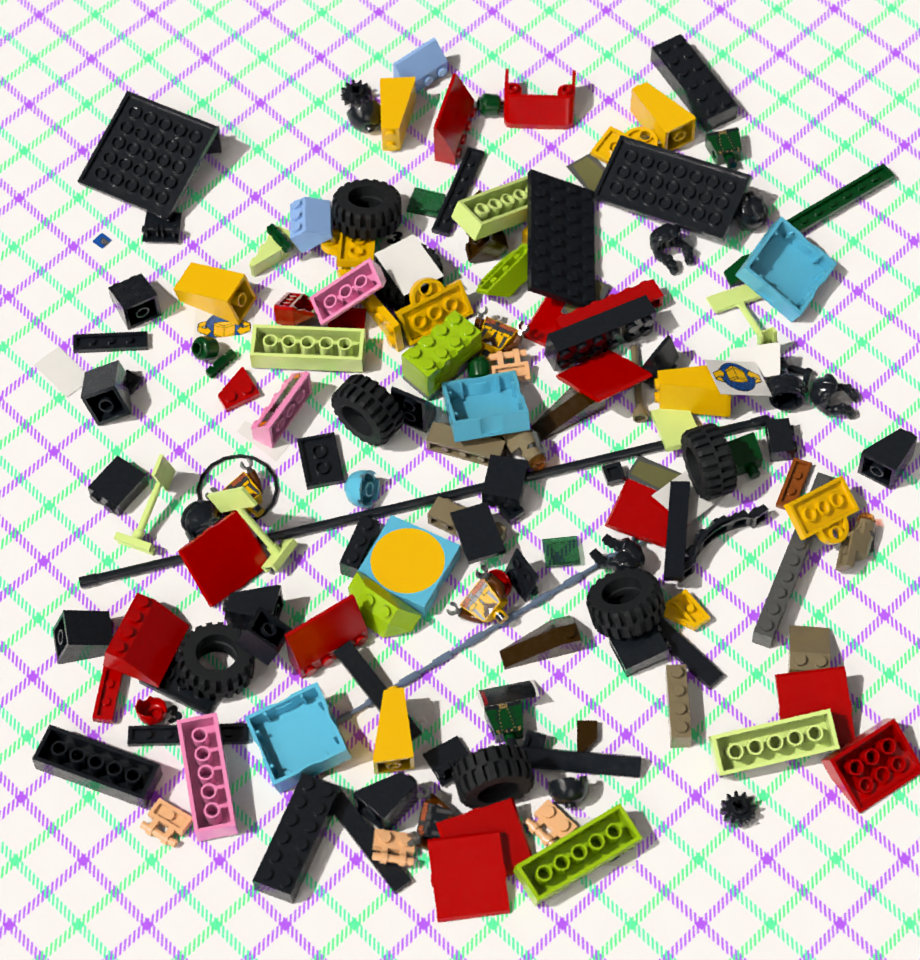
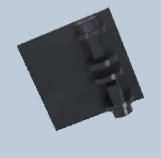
M146 212L145 223L142 226V242L178 243L182 213L174 212L170 221Z
M517 548L504 572L510 578L512 586L518 595L521 596L524 602H527L530 595L536 596L539 593L538 586L536 585L539 576Z
M455 736L423 753L422 756L441 786L444 787L454 781L452 773L456 763L469 753L458 736Z

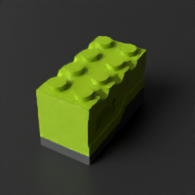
M454 310L445 318L442 324H437L432 328L429 335L423 336L419 339L416 346L410 347L401 355L403 380L430 401L442 391L441 382L455 380L468 369L469 361L473 357L480 355L482 352L481 331Z

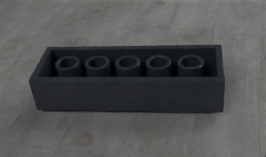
M682 34L651 47L650 61L706 132L736 119L737 103Z
M646 295L547 334L544 355L554 372L560 369L564 370L572 364L581 363L587 358L598 356L609 349L613 350L621 344L631 343L641 336H648L653 330L657 311Z
M49 724L32 757L35 769L144 809L147 808L163 775L160 764L51 724Z
M302 773L252 880L256 891L291 904L294 903L333 818L334 810L342 795L340 786Z

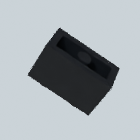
M789 418L766 420L765 435L770 462L793 460L794 453L797 452V442L793 441L794 427L790 425Z

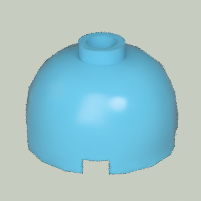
M358 470L348 477L344 484V491L352 505L367 509L374 506L371 504L374 500L377 501L380 491L379 479H375L374 476L376 472L372 470Z

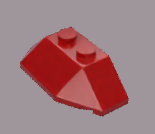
M287 292L274 305L276 324L295 326L314 317L316 314L311 300L308 299L306 294Z

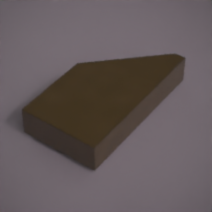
M577 720V751H586L597 742V720Z

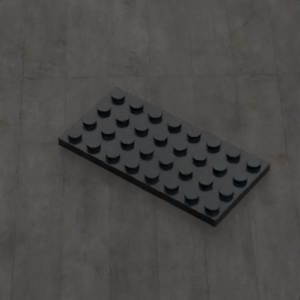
M620 135L593 193L594 201L663 223L678 224L682 229L724 242L753 178L752 175Z
M533 169L528 172V291L575 307H585L596 301L594 191Z

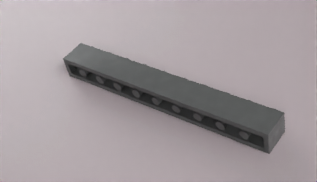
M818 472L810 491L835 478ZM794 530L754 628L752 643L771 648L816 536L815 534L801 541L796 530Z

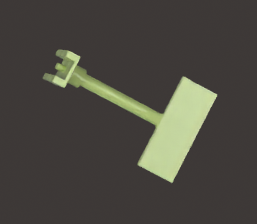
M746 284L706 297L715 314L738 307L757 335V345L777 342V330L775 327L762 330L745 305L762 298Z
M159 454L151 474L157 482L151 492L137 529H134L132 536L117 531L114 536V540H117L118 544L150 555H154L156 548L152 543L143 540L144 530L161 487L164 491L168 492L176 472L163 454Z
M244 486L209 493L207 497L221 513L236 510L267 546V550L271 555L261 567L265 573H268L271 568L274 571H278L298 543L295 539L281 540L277 544L269 538L245 509L254 507L258 503Z

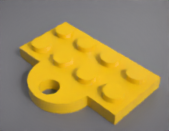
M610 126L590 153L591 156L607 164L620 135L658 146V138L651 129L646 127H634L623 133ZM642 135L650 136L647 140H643L640 137Z
M333 229V238L321 243V249L329 255L337 256V267H356L369 258L374 261L376 240L371 241V239L361 241V239H351L350 236L346 237L342 232L340 233L337 229Z
M430 277L417 280L410 289V304L395 311L407 344L410 346L418 343L419 339L423 336L429 335L432 328L437 324H442L445 318L454 310L464 318L474 314L461 280L458 279L443 286L440 281ZM427 283L428 290L422 293L421 286Z
M843 475L783 505L801 541L815 534L821 542L827 545H835L846 539L849 532L847 516L860 510ZM833 530L837 532V538L833 536Z

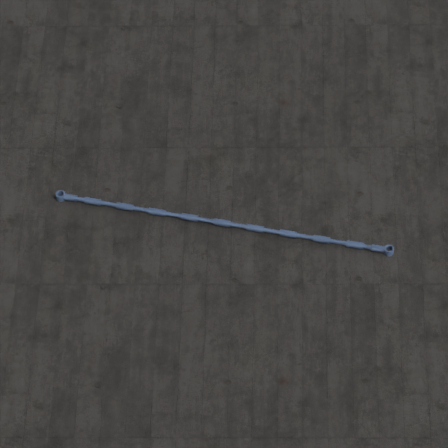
M632 536L631 540H632L633 542H634L635 540L640 541L639 543H636V544H638L639 546H642L643 541H642V540H639V539H636L635 537ZM618 552L610 553L606 555L605 558L608 559L610 557H613ZM597 563L581 573L578 572L563 581V584L553 590L546 591L531 600V603L518 611L511 612L503 624L498 622L488 629L478 632L465 640L463 644L433 659L430 664L403 677L393 686H406L419 678V675L449 660L457 652L467 646L474 645L497 628L504 627L517 619L522 613L547 601L552 595L565 587L568 588L577 583L585 575L597 569ZM369 698L365 700V703L350 712L347 711L335 718L338 726L351 719L353 715L366 707H371L373 704Z

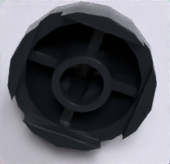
M376 100L360 103L361 107L355 109V106H353L346 112L352 127L359 131L373 132L376 130L375 127L381 122V105Z
M579 776L576 779L567 777L547 781L550 797L557 804L565 805V808L577 807V803L583 801L589 791L588 776Z

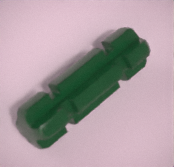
M272 223L266 227L267 233L272 236L279 247H282L281 249L285 253L293 250V245L287 241V238L277 229L275 224Z
M232 349L226 351V355H222L212 364L213 366H209L205 370L206 375L214 378L217 372L222 371L230 364L229 361L232 362L237 357L236 352Z

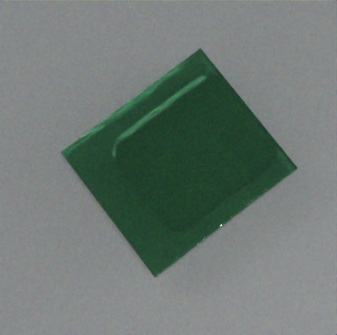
M415 187L406 212L437 218L446 194Z
M577 536L542 539L546 568L581 565Z

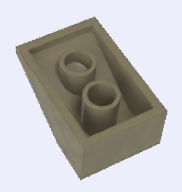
M790 625L788 673L830 668L829 628Z

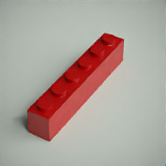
M654 279L645 280L634 287L625 288L622 292L610 294L600 301L596 300L585 307H578L573 312L559 315L555 319L554 329L557 331L644 295L648 297L653 307L657 308L662 306L664 295Z

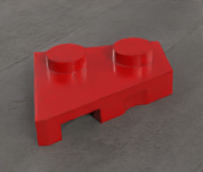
M244 367L237 371L218 394V399L226 412L260 397L259 391Z

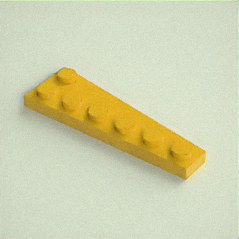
M338 267L337 275L340 278L352 269L350 267ZM374 294L361 301L360 303L366 308V311L387 337L386 340L389 346H394L398 352L403 350L404 343L399 322Z

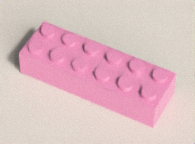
M217 713L176 720L197 841L238 834Z

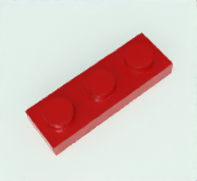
M103 666L92 719L93 722L113 724L123 673Z

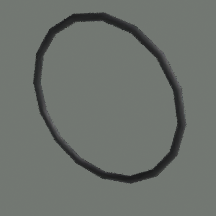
M237 454L224 456L211 463L200 476L196 489L198 500H201L200 488L203 478L213 466L228 459L250 458L267 468L273 477L275 487L272 502L260 517H254L253 519L256 521L265 516L275 504L279 490L277 477L265 462L254 456Z

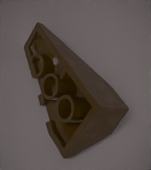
M478 190L474 195L479 194L483 191ZM503 230L476 241L469 236L468 243L465 246L470 263L497 259L509 248Z
M570 387L531 428L539 433L542 442L606 409V400L597 403Z
M570 615L552 619L499 651L504 670L581 651V637L576 622Z

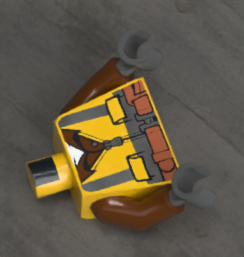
M480 304L477 305L476 312L478 317L475 319L474 326L482 333V352L479 356L487 357V360H489V354L496 353V351L502 350V352H507L519 348L524 338L523 334L530 330V326L527 324L522 330L523 321L517 323L516 329L487 316L484 319V315L488 313V307L485 306V311L480 313Z
M246 458L249 466H244V463L241 461L240 467L246 470L247 473L242 472L223 490L244 486L258 503L254 507L245 508L249 514L252 513L256 517H260L265 511L261 506L263 502L262 483L255 469L251 468L253 461L250 458ZM212 487L210 488V491L218 492V489ZM207 492V493L205 494V497H206V499L210 500V499L207 497V495L209 494V493ZM233 511L222 512V513H223L224 515H229V514L232 513Z
M481 565L484 573L476 570V577L480 580L461 602V608H458L457 603L450 602V605L456 609L454 611L446 609V611L451 616L458 614V617L470 622L482 624L496 619L500 624H503L509 617L502 610L508 603L505 597L506 592L503 582L494 574L488 573L486 565Z

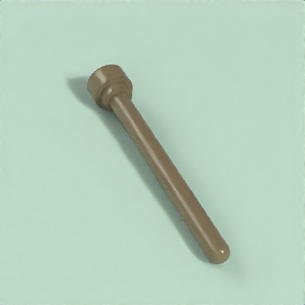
M633 344L631 346V360L634 364L640 366L638 346ZM641 383L634 386L636 407L632 412L634 422L643 423L648 420V413L643 407Z

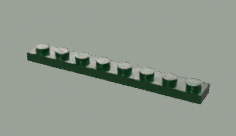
M883 163L789 218L787 221L798 231L804 233L892 181L895 175Z

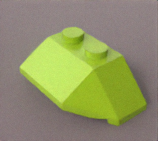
M522 243L518 249L513 250L502 258L479 281L476 288L477 293L501 297L512 296L528 279V244Z
M357 571L348 586L349 595H354L365 625L383 638L412 632L422 614L360 571Z

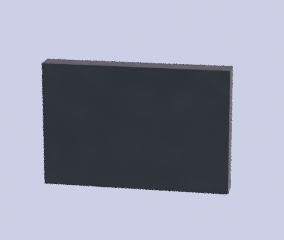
M334 432L297 439L307 490L344 483Z
M487 502L450 513L469 565L506 553Z

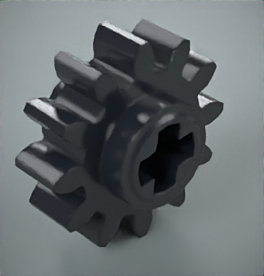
M352 80V84L346 82V88H341V100L344 101L345 106L350 104L351 107L357 106L359 108L361 107L360 103L371 101L372 90L368 88V83L362 85V80H359L358 83Z
M735 791L734 797L726 794V800L721 801L722 808H720V814L724 815L723 821L730 820L731 827L738 823L739 828H742L743 822L750 825V818L755 819L756 813L754 811H756L757 807L756 804H752L753 797L746 799V792L739 796L738 792Z

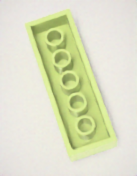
M528 176L459 200L451 218L474 241L528 221Z
M253 324L250 348L251 367L363 372L366 346L365 329Z
M830 709L708 737L718 777L840 749Z

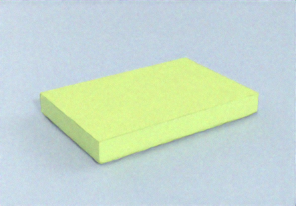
M674 409L650 411V416L666 452L681 449L682 434L688 429L697 427L690 411Z

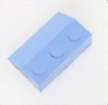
M434 37L393 63V78L415 77L416 94L424 87L431 85L438 78L445 76L448 72V61Z
M305 196L290 204V240L302 253L333 238L332 202L330 200Z

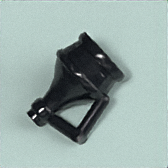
M780 357V375L770 378L766 383L773 396L769 397L770 404L776 409L785 411L795 410L804 405L806 400L804 393H807L809 390L813 370L811 368L805 369L789 365L784 357ZM792 373L802 375L803 380L800 377L793 375Z
M196 500L190 503L184 509L180 520L189 542L202 534L207 528L222 520V513L210 500Z

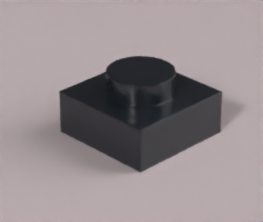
M126 370L129 393L132 395L143 380L142 377Z
M620 462L602 466L601 470L607 486L626 481V476Z
M520 506V509L498 507V511L509 524L525 515V510L522 506Z
M527 729L523 746L543 748L547 734Z

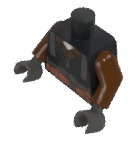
M423 785L419 788L423 790L424 794L419 792L416 796L418 799L426 798V801L422 803L417 831L407 835L413 839L408 841L407 845L409 847L416 845L428 851L427 839L441 838L436 823L455 817V814L445 802L431 793V789L427 785Z

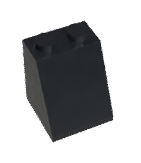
M142 273L108 287L110 298L128 330L162 316L158 295Z
M119 360L85 372L81 399L97 426L132 414L127 373Z
M902 428L891 433L862 451L857 473L892 490L914 455L918 437Z
M281 585L230 593L228 600H225L223 603L224 620L227 621V625L232 624L235 626V629L240 628L243 630L248 619L259 606L280 619L284 606Z
M63 610L53 628L57 664L105 656V652L114 637L112 633L113 620L110 619L109 611Z
M401 771L356 790L353 793L355 808L378 829L391 830L418 801L416 796L418 793L417 781L410 774L406 775Z

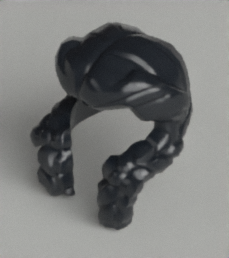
M753 191L746 193L748 200L741 204L734 219L742 231L758 229L767 222L769 210L764 203L763 196H755Z
M666 223L654 229L650 234V248L655 260L665 265L669 269L670 274L674 275L679 272L677 262L673 259L672 255L663 253L665 248H682L686 265L695 263V258L692 252L693 247L680 236L681 229L679 225Z
M830 373L813 381L810 399L819 411L826 416L846 415L850 420L855 418L857 413L851 405L840 403L839 405L828 406L830 398L838 391H844L856 403L859 400V394L852 388L851 384H838L836 378Z
M605 534L602 542L609 548H614L613 550L618 553L608 559L597 548L589 553L590 557L597 563L598 569H642L646 560L641 546L630 540V538L617 540L608 534Z

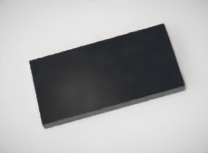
M175 656L159 687L139 680V684L201 715L210 714L218 702L216 698L208 700L204 699L203 695L198 697L193 694V689L190 691L185 687V683L180 678L179 658Z

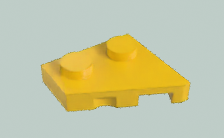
M687 589L665 602L666 609L663 617L693 631L710 621V616Z

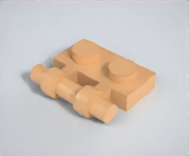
M515 348L512 351L502 352L501 350L489 354V361L497 360L498 365L491 366L492 374L515 370L519 382L531 380L528 361L521 362L520 357L527 356L526 349L519 350ZM514 358V363L504 364L503 359Z
M159 798L148 812V817L153 820L150 824L143 821L140 828L145 830L147 835L160 839L162 844L175 848L178 840L174 839L173 835L176 833L182 837L193 820L190 815ZM160 824L168 828L165 833L157 829Z
M549 799L534 812V816L538 819L536 822H533L530 818H527L524 822L529 828L528 831L532 835L535 834L539 837L545 847L554 843L557 838L561 839L578 829V826ZM545 826L551 833L547 835L541 828Z
M375 828L372 850L380 851V853L373 852L372 860L380 861L383 864H386V862L396 863L402 867L405 865L413 866L414 858L406 857V855L413 856L415 851V845L412 847L407 845L408 841L413 840L407 836L410 833Z

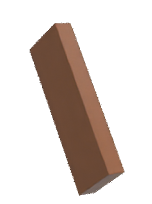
M794 457L775 507L785 510L783 505L801 496L812 463Z

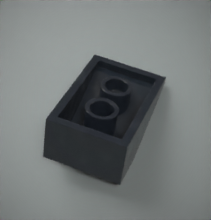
M392 386L391 394L403 411V424L427 433L437 416L436 406L425 399Z

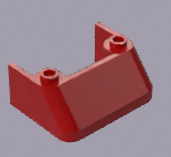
M505 69V126L516 129H571L574 126L576 71L572 70V84L561 85L558 88L557 95L522 94V87L519 84L509 83V69Z

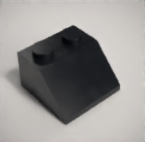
M666 336L642 366L643 369L651 372L653 375L652 378L643 381L652 389L655 388L654 379L657 378V370L675 369L678 366L675 362L678 360L679 355L671 336Z

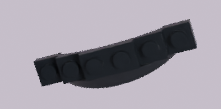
M764 504L758 508L754 507L749 514L743 509L739 513L736 512L728 517L723 515L719 519L715 518L708 527L700 529L695 534L694 545L686 549L684 580L695 572L696 559L709 543L722 534L746 526H750L752 529L767 519L769 509Z

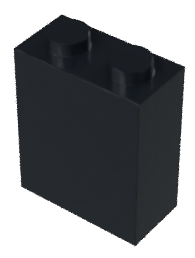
M491 454L482 490V503L487 502L489 506H503L507 509H520L528 475V460Z
M117 455L88 486L89 497L94 503L102 504L109 513H115L120 516L149 483L147 474Z
M659 623L653 626L652 630L649 632L645 631L643 635L638 637L636 635L630 639L622 638L621 640L614 637L609 638V645L626 677L670 657L669 650L671 646L667 638L663 639L661 636L662 629Z

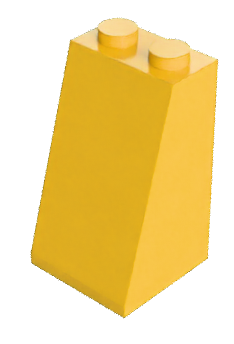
M415 77L380 78L383 151L401 150L416 105Z
M648 82L637 85L631 90L630 112L642 127L649 128L656 134L658 147L673 151L694 141L696 117Z
M193 262L184 271V274L173 289L180 302L236 325L241 324L257 299L245 274Z
M707 365L657 370V378L654 379L655 390H657V392H654V401L659 404V409L687 410L691 414L730 417L731 395L720 394Z
M391 686L383 691L373 754L374 774L415 769L404 687Z

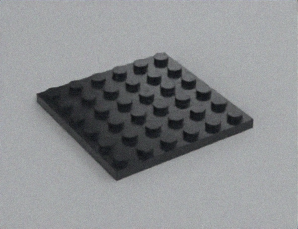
M127 91L77 182L84 187L170 221L219 128L216 125Z

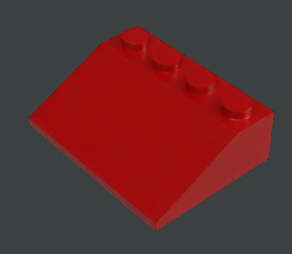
M456 73L452 75L433 127L435 161L455 165L457 159L461 158L462 145L466 144L467 131L470 132L472 127L471 120L475 118L477 113L473 97Z
M137 593L105 652L103 665L159 687L190 625L155 599Z
M353 594L285 634L289 662L301 679L306 676H312L323 666L330 665L336 659L334 651L348 641L356 647L363 645L368 639V630Z
M895 718L883 719L821 760L830 778L858 813L871 807L920 774V762Z

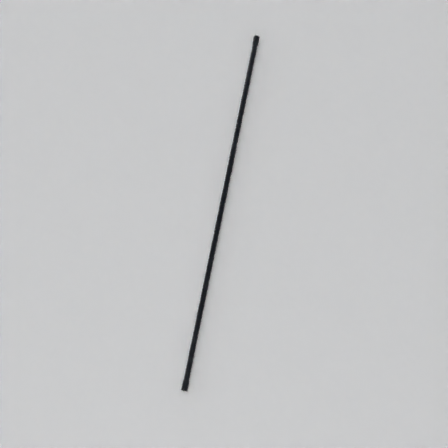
M768 414L758 416L750 420L720 426V430L724 435L749 429L765 427L766 420H770ZM657 441L528 472L526 482L664 450L665 448L662 441ZM484 482L267 533V535L275 542L356 523L361 515L373 519L432 505L438 496L450 500L482 493ZM256 536L260 544L263 545V541L258 536ZM178 554L78 578L80 587L85 588L184 562Z

